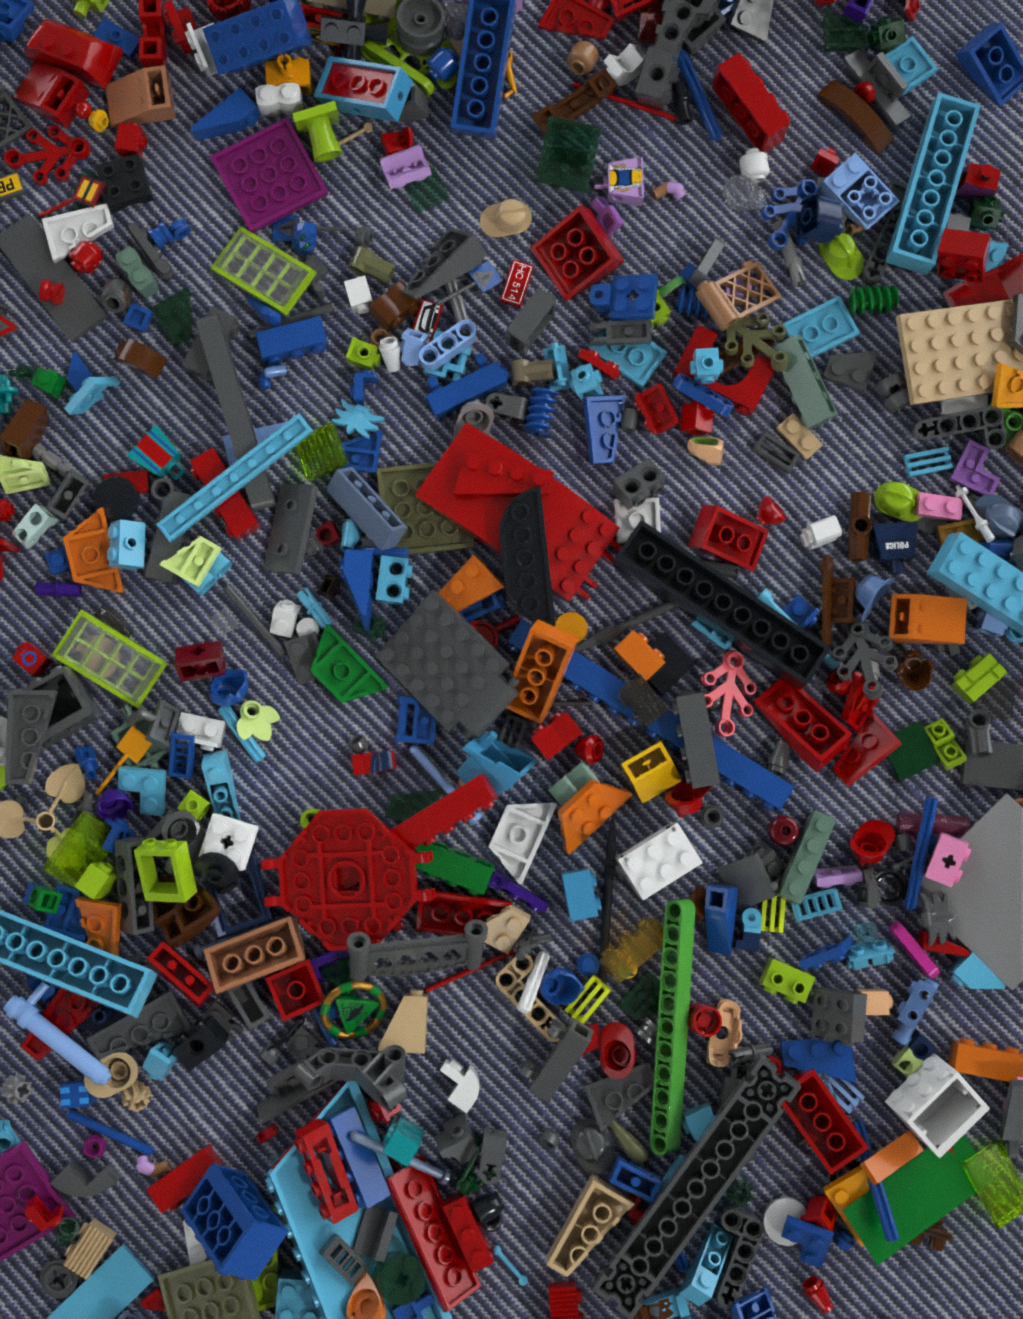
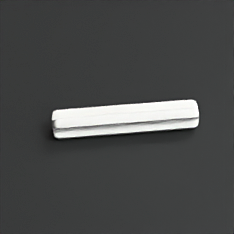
M543 951L536 955L517 1006L518 1011L523 1014L531 1011L550 959L549 954Z

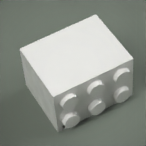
M676 822L667 824L615 857L616 862L635 893L642 900H645L703 863L680 825Z
M935 1053L923 1062V1065L913 1074L909 1075L906 1081L884 1101L913 1134L939 1158L990 1109L958 1071Z

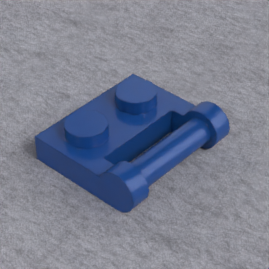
M398 696L399 715L397 735H394V742L435 745L437 720L415 697ZM408 704L415 705L412 736L406 735Z

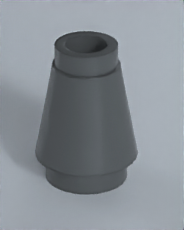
M777 741L766 764L767 770L777 776H785V772L789 768L790 745L787 742Z

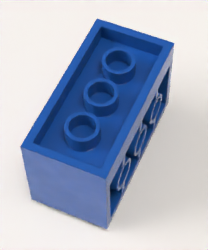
M278 0L202 28L219 75L238 73L263 64L265 61L276 59L281 54L285 56V54L314 45L299 0Z
M215 1163L211 1164L180 1210L186 1219L185 1223L195 1233L196 1240L204 1247L205 1254L215 1264V1270L223 1276L228 1274L236 1276L241 1280L250 1279L256 1281L289 1232L247 1173Z

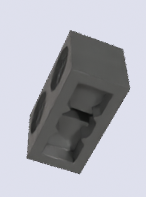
M649 457L614 479L612 491L626 509L629 510L634 506L639 507L642 505L646 498L651 495L659 494L664 488L665 476ZM651 478L653 481H646L645 479ZM630 489H631V490H634L635 492H634V493H629V492H627L626 490H630Z

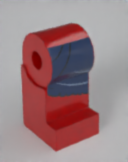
M394 750L351 755L354 776L397 768Z

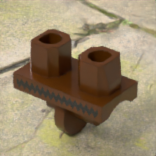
M941 1218L910 1241V1243L921 1245L923 1234L930 1236L928 1247L942 1252L946 1241L951 1242L953 1235L948 1233L946 1228L935 1225H943V1218Z

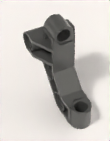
M399 1045L388 1046L382 1051L328 1047L321 1049L301 1062L294 1071L296 1079L309 1091L318 1088L322 1084L324 1085L330 1080L356 1081L376 1103L378 1102L386 1110H391L407 1098V1092L403 1086L405 1050Z

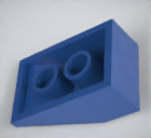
M1002 22L987 25L955 53L965 72L998 107H1001L1023 87V59Z
M345 549L344 557L340 558L342 580L346 582L348 592L365 631H370L376 571L373 551Z

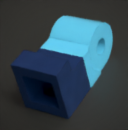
M746 907L739 914L741 922L740 939L733 938L732 948L759 952L762 915L757 909Z

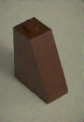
M28 399L23 402L0 435L3 456L32 460L34 456L32 449L39 444L49 422L47 407L39 402H33Z

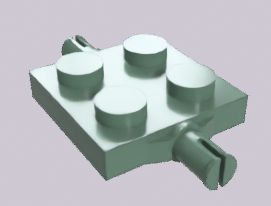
M129 705L120 709L125 719L133 714ZM142 718L133 726L147 735L150 722ZM126 721L121 727L111 731L117 745L132 726L128 725ZM152 744L138 764L129 757L125 762L127 766L142 768L149 766L150 769L161 770L158 761L170 753V746L163 750Z

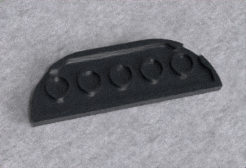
M535 487L515 497L507 506L500 522L499 538L504 582L508 598L518 612L533 622L539 619L550 625H556L541 487Z

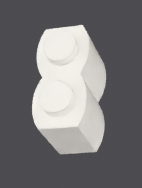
M284 83L278 87L274 85H261L255 88L256 103L262 116L275 117L282 113L292 115V113L304 110L300 86L296 83Z
M832 515L807 525L800 535L802 545L807 547L808 550H812L835 541L842 535L837 517Z

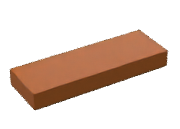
M908 1130L860 1163V1166L874 1186L924 1150L912 1131Z

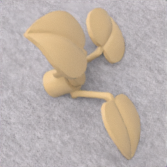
M67 764L53 771L47 778L45 791L48 795L56 798L49 811H42L37 818L23 817L24 809L16 801L5 800L0 802V837H18L25 830L24 821L36 823L39 829L44 831L51 830L56 834L55 837L49 839L46 846V853L49 859L60 866L79 869L84 861L86 849L82 834L73 828H66L60 833L54 827L56 816L53 811L59 800L61 799L64 803H74L83 796L85 791V780L78 764Z

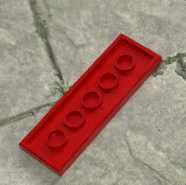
M424 1156L417 1157V1159L426 1162ZM403 1166L386 1177L385 1181L443 1312H449L479 1289L481 1283L476 1272L472 1273L444 1212L443 1199L433 1176L411 1166Z

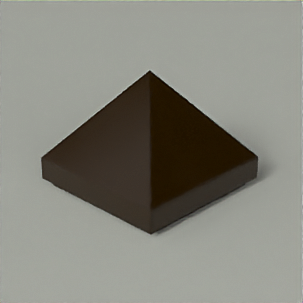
M327 574L317 594L331 599L340 593V579Z

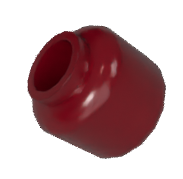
M777 816L769 822L767 834L775 844L782 846L790 845L798 838L799 826L791 817Z

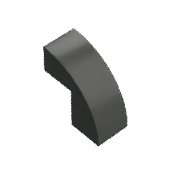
M73 1160L50 1184L60 1192L70 1196L90 1197L108 1190L122 1176L109 1163L92 1180Z

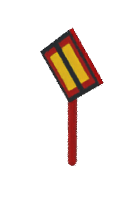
M82 174L70 199L38 214V217L42 218L74 201L94 208L105 186V182Z

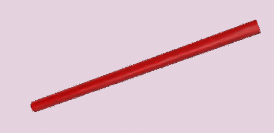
M574 82L573 87L578 89L584 86V84ZM614 94L606 97L607 99L672 121H676L677 118L675 115Z
M511 949L508 954L501 953L483 961L476 970L465 969L425 987V990L428 993L517 952Z

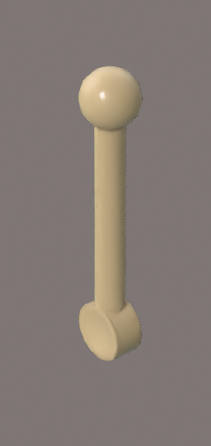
M365 123L362 129L338 141L339 145L364 132H371L372 124Z

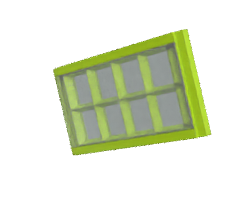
M241 226L210 268L217 275L285 316L288 315L317 274L312 268Z
M82 609L51 655L138 709L168 664L162 658Z

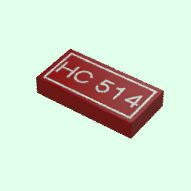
M513 259L500 298L501 303L521 309L534 265Z

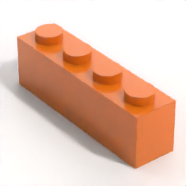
M960 1037V1041L952 1040L948 1064L956 1071L1007 1082L1016 1080L1017 1077H1023V1053H1020V1049L1006 1046L1005 1050L998 1049L996 1044L983 1042V1046L974 1044L975 1040Z

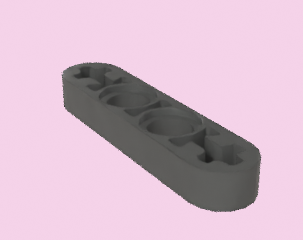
M901 204L895 205L889 212L862 270V279L867 284L877 283L888 265L885 259H879L875 252L878 249H883L886 254L888 253L891 240L885 237L884 232L886 230L894 232L896 224H893L898 211L900 212ZM874 264H877L876 275L870 277L869 271L874 267Z

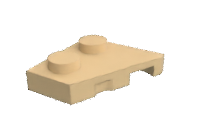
M509 905L502 909L500 913L486 918L485 923L488 927V935L484 942L508 954L530 921L531 915Z

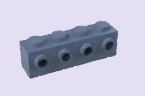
M353 467L336 470L326 489L327 492L381 551L396 547L408 527Z

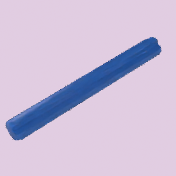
M682 44L677 60L678 67L711 140H719L722 138L723 132Z
M933 797L925 798L904 907L908 909H916L938 805V799Z
M856 1121L852 1124L869 1147L867 1151L860 1155L863 1162L873 1155L864 1122ZM867 1177L887 1242L897 1241L899 1234L883 1183L881 1181L873 1186Z

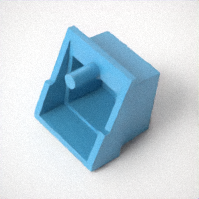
M490 731L489 734L484 732L481 737L476 736L462 748L470 756L456 773L465 784L480 774L485 773L499 796L504 790L508 791L538 760L518 747L513 749L497 740L498 735L494 731Z

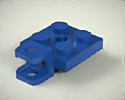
M657 274L613 276L612 285L610 283L597 284L591 287L589 302L595 306L594 309L597 313L609 314L611 321L654 319L658 276ZM634 293L639 295V297L634 299V302H631L630 295Z

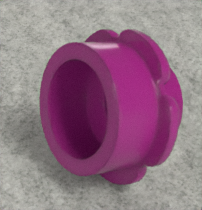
M91 1135L83 1144L84 1153L90 1158H99L105 1153L107 1144L105 1139L100 1138L99 1135Z

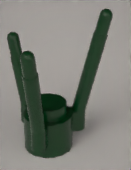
M479 1138V1139L477 1140L479 1146H480V1144H481V1142H482V1139H481V1138ZM480 1147L476 1149L471 1160L466 1162L454 1182L455 1188L464 1195H468L471 1190L476 1193L484 1184L482 1180L476 1181L478 1177L471 1170L481 1152ZM492 1170L487 1174V1177L491 1178L492 1174H496L497 1172H494Z

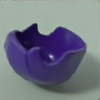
M109 789L100 795L95 803V810L97 815L103 820L109 818L115 821L116 817L125 818L128 810L133 811V804L130 797L124 791Z

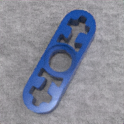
M678 373L672 383L678 391L722 416L728 417L734 408V404L730 400L699 382H695V380L684 374Z

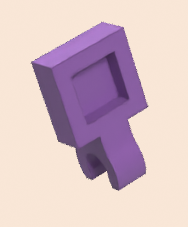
M604 196L600 199L595 197L590 202L592 208L598 214L596 219L608 237H611L624 224V221L615 207L608 205Z

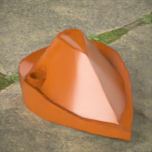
M367 1271L358 1280L348 1300L346 1309L347 1319H385L386 1317L383 1297Z

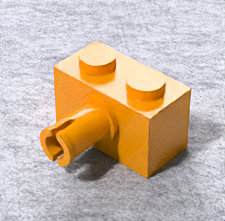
M281 54L277 59L265 61L266 85L278 87L284 83H296L300 86L302 95L313 94L312 69L309 59L296 57L291 60L288 54H285V58Z

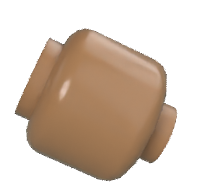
M587 41L577 42L567 57L570 70L576 75L590 74L599 59L597 48Z

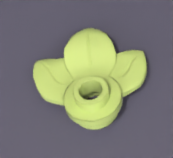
M254 700L246 701L240 708L241 718L236 724L238 735L243 741L247 740L251 735L259 740L269 741L272 734L270 723L277 722L280 716L271 706H261L260 703ZM253 709L255 715H249L247 710Z

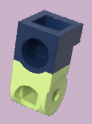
M917 1029L912 1033V1040L908 1047L904 1046L892 1060V1065L906 1077L920 1068L923 1062L937 1049Z

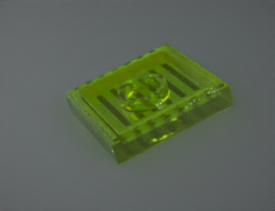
M333 422L314 430L312 434L295 446L306 479L309 482L348 464L337 428Z

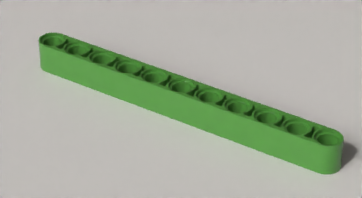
M689 899L669 901L665 906L650 1132V1148L657 1156L675 1152L680 1148L695 926V905Z

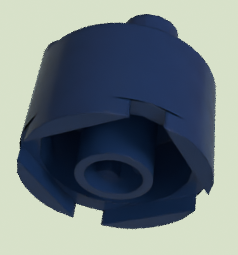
M816 194L805 196L800 203L803 205L801 212H796L794 222L795 233L800 236V239L828 244L835 236H839L843 230V223L841 222L843 202Z

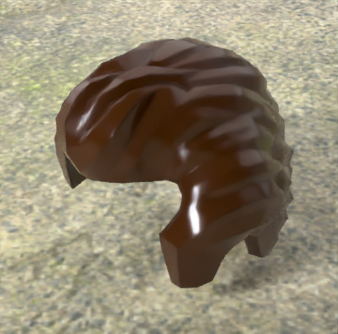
M908 650L901 663L895 669V673L902 686L912 692L922 691L930 684L933 678V663L931 660H924L919 650Z

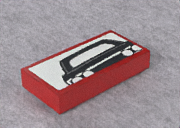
M422 299L412 329L428 334L427 345L433 340L444 307L443 305L437 306L435 302Z

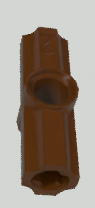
M867 492L851 493L850 515L847 525V560L860 562L868 560L869 531L871 530L872 522L870 520L871 494ZM855 522H860L863 525V532L856 530Z

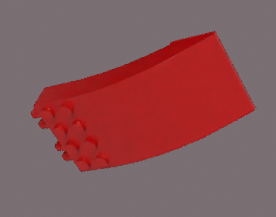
M465 422L414 496L449 522H452L502 556L499 538L500 522L507 506L518 495L454 496L465 451L532 467L537 466L499 441ZM553 478L549 496H542L552 594L562 601H570L576 593L588 601L591 596L582 590L580 585L584 582L590 588L596 589L598 587V584L587 575L600 557L614 564V557L607 553L605 549L609 545L616 552L620 551L622 546L613 540L620 527Z

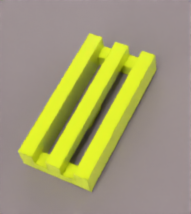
M777 896L771 898L769 926H765L767 900L761 902V931L783 933L785 900L781 898L779 900L777 927H774Z
M593 975L585 984L584 990L579 994L578 998L569 1004L564 1011L570 1013L573 1019L575 1018L582 1024H585L612 990L596 975ZM594 982L598 985L575 1011L573 1009ZM602 988L604 992L587 1013L581 1017L579 1014Z

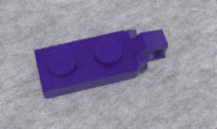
M497 871L493 873L488 884L494 889L508 890V896L517 901L520 898L528 902L527 907L537 913L540 910L545 912L549 906L548 901Z

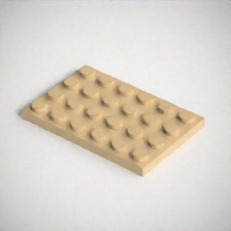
M1013 299L896 316L910 406L993 393L997 362L1023 371V354L1009 343L1012 330L1011 315L1015 314L1016 303L1012 302Z

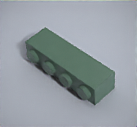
M793 335L773 347L775 351H783L789 357L788 368L782 371V380L791 390V399L801 412L800 419L802 423L808 428H817L839 416L803 337Z
M817 810L808 813L778 884V889L776 890L777 897L794 905L802 903L836 819Z

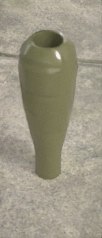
M616 1120L608 1125L634 1164L642 1165L648 1160V1150L630 1132L617 1123Z

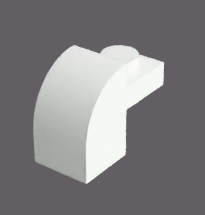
M630 43L619 56L609 54L604 62L608 66V73L618 86H623L641 74L646 54L638 45Z
M445 1059L440 1067V1071L457 1083L448 1095V1100L467 1114L479 1094V1076L471 1065L464 1072L462 1071L463 1066L452 1059L450 1062Z

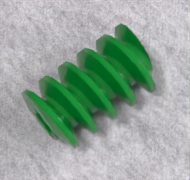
M883 285L881 289L879 286H873L872 289L870 286H865L863 289L861 286H856L855 289L851 287L849 291V307L852 315H855L857 308H859L861 315L864 314L865 308H868L869 314L873 313L874 308H877L878 314H881L884 307L886 313L890 314L892 307L896 309L898 305V289L896 285H891L890 288L887 285Z

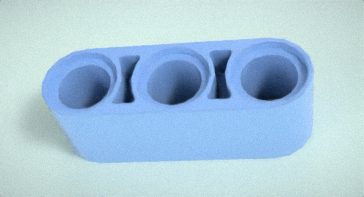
M462 320L425 345L419 353L421 366L427 371H434L472 345L476 340V327L474 323L470 320ZM464 329L472 332L469 336H462L460 333ZM446 342L454 344L451 349H444L442 347ZM427 355H434L436 357L432 362L424 360Z

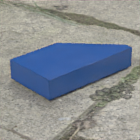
M74 352L72 353L67 380L74 390L78 392L82 387V382L88 377L93 376L79 355Z

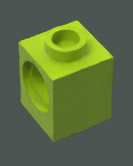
M190 790L177 809L190 812L200 823L211 809L212 803L197 792Z

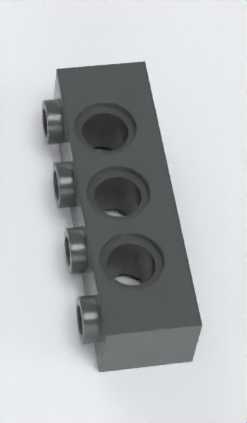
M136 836L114 840L118 903L121 904L120 931L131 935L154 931L153 901H145L134 849L140 846L142 841L146 839Z

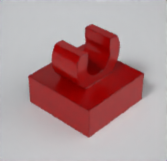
M830 147L827 151L821 148L810 169L827 178L834 171L840 160L839 157L835 156L837 151Z

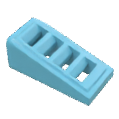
M836 887L805 894L802 902L806 914L802 915L799 905L790 903L796 922L843 909ZM827 894H830L833 903L832 906H829L826 897ZM817 897H821L824 908L820 909ZM809 899L812 900L815 911L811 912L808 904Z

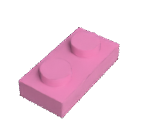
M920 492L916 498L915 516L959 522L962 518L963 499Z

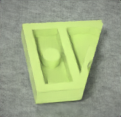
M0 455V482L6 494L50 485L51 480L43 462Z
M200 536L192 541L189 546L177 551V554L168 560H163L160 566L200 587L222 548Z

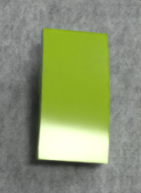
M943 718L924 727L946 771L967 761V756L955 741V734Z

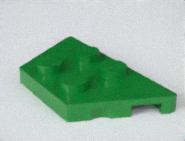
M329 624L324 627L309 671L340 703L373 694L389 687Z

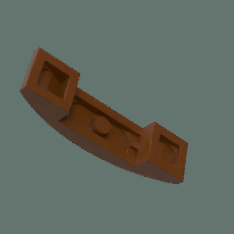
M605 67L587 79V84L555 105L551 106L549 104L533 114L532 118L543 135L551 133L573 122L594 108L617 88V84Z
M832 80L817 94V97L831 110L836 108L864 136L863 142L877 155L894 141L893 136L880 117L863 99L848 87Z

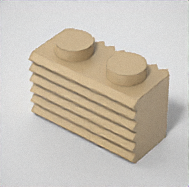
M95 1218L90 1223L85 1222L77 1233L80 1236L77 1243L72 1242L64 1255L67 1259L63 1265L80 1277H83L84 1280H87L118 1233Z

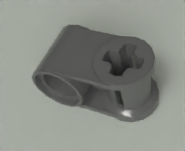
M492 393L487 397L486 405L495 413L494 418L516 424L525 423L529 404L528 399L499 393ZM494 403H498L497 409L493 408Z

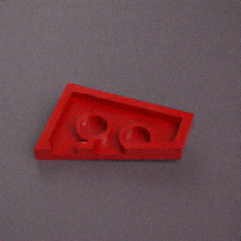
M551 0L538 24V29L605 41L615 23V17L584 0Z
M873 710L869 713L863 727L860 726L856 732L857 736L851 745L846 747L832 768L847 787H850L902 745Z

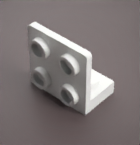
M188 23L186 25L189 31H186L185 34L191 49H197L198 53H195L194 56L200 71H206L208 77L217 74L218 71L202 29L214 23L193 30L191 23Z

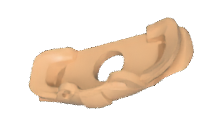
M720 999L716 1010L719 1011L722 1017L721 1026H725L728 1033L724 1039H718L716 1034L709 1037L706 1062L716 1067H726L730 1063L728 1058L731 1057V1055H728L729 1050L737 1049L742 1041V1020L739 1019L741 1009L736 1002L730 999Z

